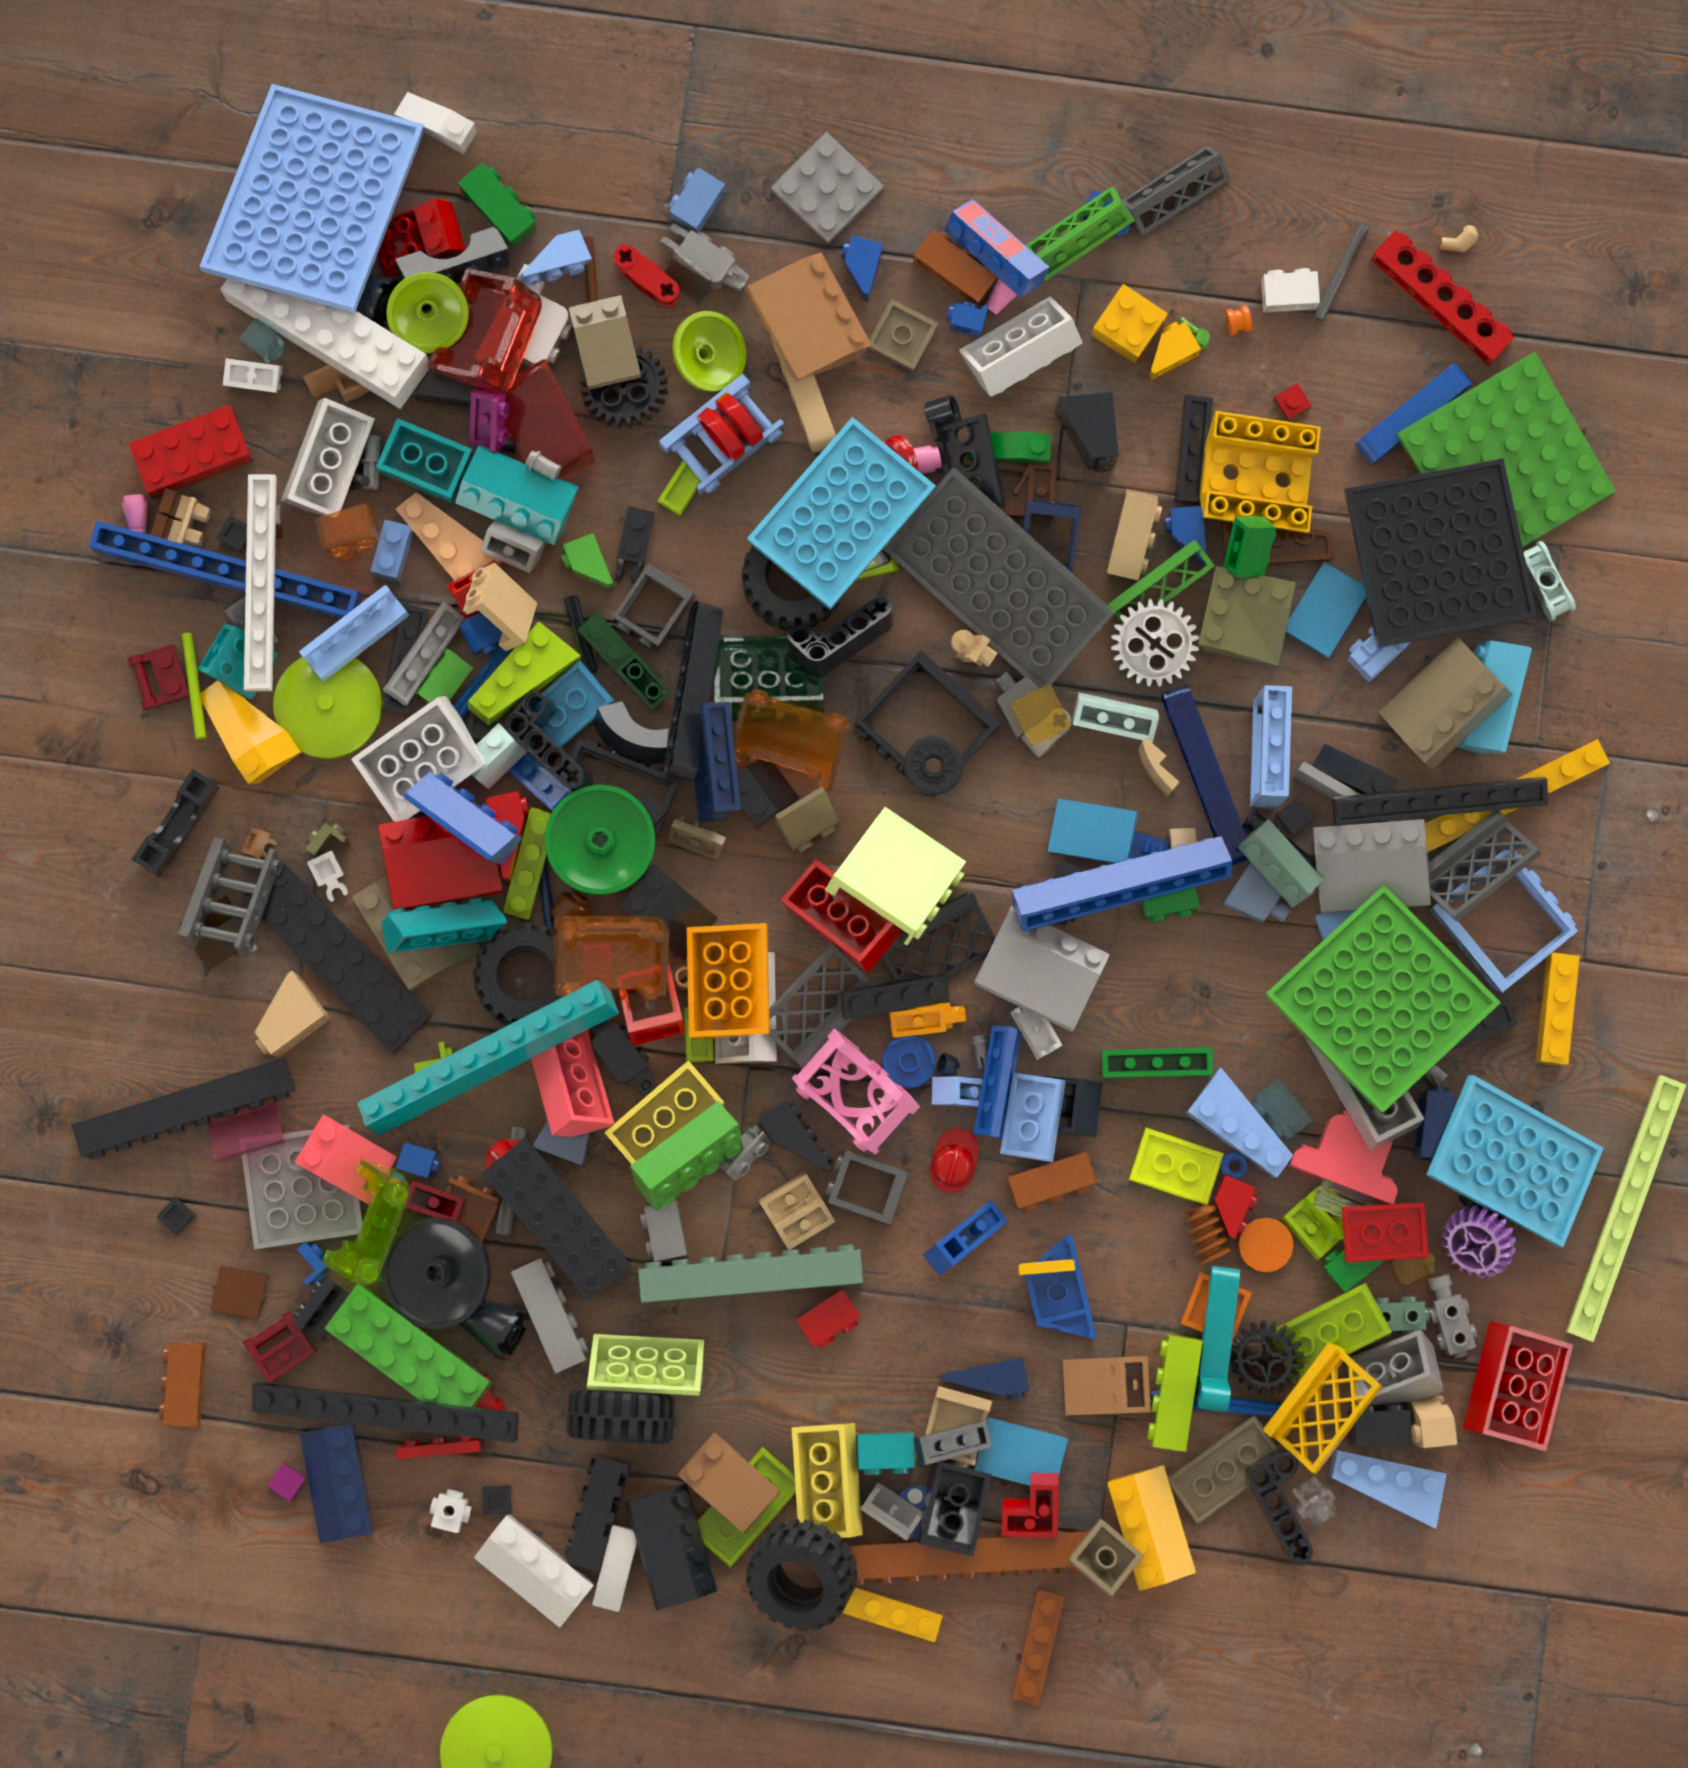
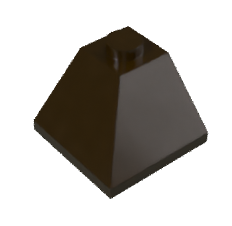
M227 895L221 898L220 900L216 901L218 903L233 905ZM211 912L206 918L205 926L239 933L243 921L241 918ZM206 937L199 939L195 948L207 970L238 953L234 948V943Z

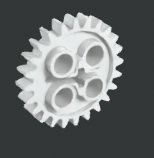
M1148 598V603L1145 607L1138 601V610L1135 611L1130 606L1127 607L1130 615L1127 617L1120 614V618L1124 623L1122 625L1114 624V627L1119 630V634H1111V638L1117 640L1118 643L1113 644L1111 649L1119 650V653L1113 658L1114 660H1123L1119 669L1123 670L1128 667L1129 670L1126 676L1130 678L1136 674V683L1138 684L1143 678H1146L1147 686L1151 685L1153 679H1156L1158 686H1161L1163 678H1166L1171 684V675L1175 674L1177 677L1182 678L1179 670L1183 668L1189 671L1190 668L1186 664L1187 660H1196L1190 654L1191 651L1199 650L1198 646L1192 644V641L1198 640L1199 636L1190 633L1196 629V625H1187L1186 623L1191 619V616L1181 617L1183 608L1179 607L1174 611V603L1172 601L1167 607H1164L1162 598L1159 599L1157 605H1153L1151 598ZM1149 617L1159 618L1160 625L1156 630H1149L1145 627V622ZM1140 627L1153 639L1159 636L1160 644L1171 651L1174 657L1170 658L1157 646H1153L1152 649L1149 648L1151 645L1149 640L1139 634L1135 628ZM1172 633H1177L1181 636V642L1176 647H1170L1166 643L1167 637ZM1131 639H1141L1143 641L1142 649L1136 652L1131 651L1128 648V643ZM1158 654L1164 657V664L1161 667L1153 668L1150 666L1149 662L1153 655Z

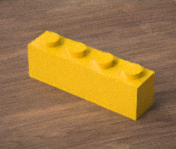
M1551 953L1546 957L1535 1059L1537 1064L1563 1067L1569 1063L1580 956Z

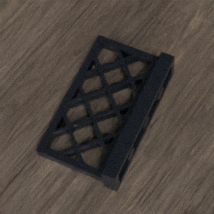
M968 891L939 906L938 908L940 909L931 922L926 919L924 924L927 925V928L922 936L931 938L927 954L912 949L915 937L910 941L909 948L903 947L902 945H904L909 936L903 930L902 934L882 956L895 982L902 980L905 971L917 974L919 977L930 976L924 974L929 958L944 963L940 974L944 973L949 977L987 957L990 949L984 952L973 949L977 934L987 936L992 945L995 937L972 891ZM973 909L979 918L975 929L961 925L964 914ZM959 917L957 923L951 922V920ZM945 923L956 926L951 942L936 937L939 927ZM981 924L986 933L979 931ZM959 928L974 932L969 948L955 943ZM935 929L933 936L926 934L927 932ZM935 940L949 944L945 960L930 955ZM953 946L968 950L964 962L960 964L949 962ZM896 948L906 950L907 954L903 966L893 964L887 953ZM911 952L925 957L921 972L906 968ZM971 952H974V953H977V954H978V955H976V956L970 958ZM947 964H948V965H951V966H954V967H952V968L946 970ZM895 968L901 969V972H900V975H899V976H898V974H897Z

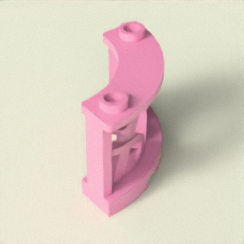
M834 1028L827 1036L829 1040L798 1075L795 1074L792 1079L798 1085L796 1091L807 1100L811 1097L838 1120L855 1138L853 1143L860 1150L865 1152L868 1149L876 1155L879 1152L878 1147L908 1113L914 1114L920 1106L901 1085H897L888 1077L889 1074L873 1059L869 1060L861 1053L858 1046ZM838 1049L832 1066L824 1064L834 1051ZM851 1063L857 1066V1072L854 1075L842 1072V1067L849 1071L848 1066ZM821 1067L830 1072V1077H817L823 1081V1087L816 1088L808 1081ZM867 1075L872 1077L868 1086V1099L872 1107L854 1108L844 1106L840 1078L859 1080ZM877 1088L884 1091L882 1098L877 1097L881 1102L879 1105L874 1097V1091ZM831 1092L833 1104L823 1095ZM896 1107L886 1118L884 1112ZM877 1115L881 1125L868 1137L864 1132V1125L869 1123L872 1129H874L875 1119L873 1116ZM848 1117H859L856 1125Z

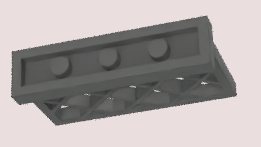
M1495 810L1428 863L1430 897L1455 921H1458L1539 857L1541 852L1505 819L1504 814L1499 810ZM1508 832L1512 835L1511 842L1498 843V840ZM1527 848L1530 851L1523 857H1514L1515 849ZM1510 849L1509 858H1496L1497 850ZM1491 850L1490 859H1477L1484 851ZM1507 865V870L1502 874H1493L1494 866ZM1488 866L1487 875H1474L1475 867ZM1464 867H1470L1468 876H1456V873ZM1473 882H1486V886L1482 890L1472 891ZM1454 883H1467L1466 891L1453 892ZM1442 884H1448L1447 892H1435ZM1452 899H1465L1464 904L1458 909L1454 910L1451 907Z
M831 943L769 1008V1020L773 1016L782 1015V1029H770V1034L768 1035L795 1063L804 1068L829 1040L827 1037L834 1028L840 1032L852 1020L842 1018L840 991L873 986L874 984ZM834 953L839 958L838 969L826 970V961ZM838 974V988L825 989L826 975ZM844 974H855L859 978L852 987L843 988ZM820 975L819 989L807 990V980L811 976ZM837 993V1003L833 1007L824 1008L825 994ZM819 994V1008L806 1009L807 995ZM801 995V1008L788 1010V1000L792 996ZM818 1013V1023L814 1027H805L806 1014ZM800 1014V1028L787 1029L788 1015ZM800 1033L799 1043L791 1050L787 1046V1034Z

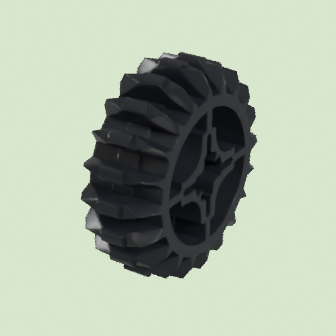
M1262 1320L1260 1322V1329L1255 1322H1252L1250 1324L1251 1332L1243 1328L1241 1334L1244 1338L1240 1336L1234 1338L1235 1343L1239 1346L1231 1347V1352L1238 1354V1356L1231 1357L1230 1363H1238L1239 1365L1232 1369L1233 1374L1241 1371L1243 1375L1238 1379V1382L1242 1383L1245 1379L1250 1381L1246 1387L1248 1390H1251L1254 1384L1257 1385V1394H1261L1264 1387H1266L1268 1395H1272L1274 1393V1386L1279 1393H1282L1284 1391L1283 1383L1291 1387L1294 1383L1290 1377L1294 1379L1300 1377L1299 1372L1295 1369H1302L1304 1367V1363L1296 1361V1359L1305 1356L1304 1352H1296L1295 1350L1302 1346L1301 1341L1295 1343L1291 1341L1296 1336L1295 1332L1290 1333L1288 1336L1284 1334L1288 1328L1287 1325H1283L1280 1331L1277 1330V1321H1273L1270 1328H1268L1267 1321ZM1261 1336L1259 1351L1246 1355L1249 1342ZM1269 1336L1279 1340L1287 1352L1275 1349ZM1265 1351H1268L1269 1355L1272 1354L1273 1357H1276L1269 1364L1265 1363V1360L1263 1361L1261 1358H1258ZM1289 1360L1286 1372L1278 1378H1273L1275 1363ZM1247 1363L1259 1366L1265 1378L1254 1374Z

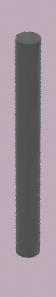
M1359 223L1313 316L1314 319L1323 322L1369 229L1366 224Z

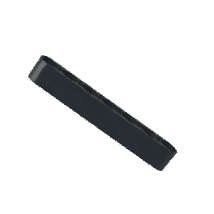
M695 601L692 604L688 615L663 768L665 774L686 781H692L698 771L703 741L700 705L702 703H709L723 618L722 608L700 601Z

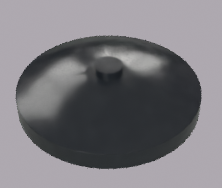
M432 1217L415 1221L401 1229L394 1236L385 1251L381 1275L388 1301L398 1314L410 1323L422 1328L444 1329L464 1322L480 1308L489 1290L491 1270L489 1258L483 1244L469 1228L452 1219Z

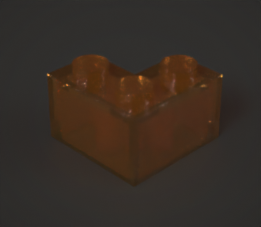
M366 503L314 518L322 550L335 558L339 557V560L352 558L355 556V552L362 551L361 548L369 547L374 544L373 541L381 539L373 508Z

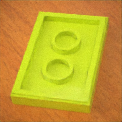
M1145 1128L1128 1180L1202 1205H1208L1224 1153Z

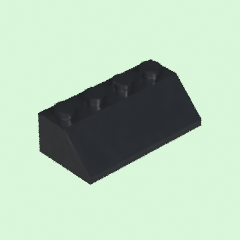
M687 1483L625 1502L656 1611L717 1592Z

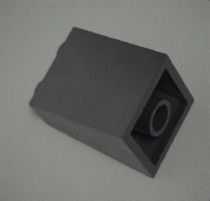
M1103 392L1058 396L1055 414L1087 469H1094L1097 473L1110 471L1111 467H1115L1119 456L1113 393Z

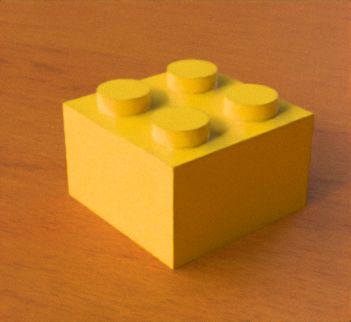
M1123 284L1093 327L1091 336L1136 365L1164 324L1168 313Z

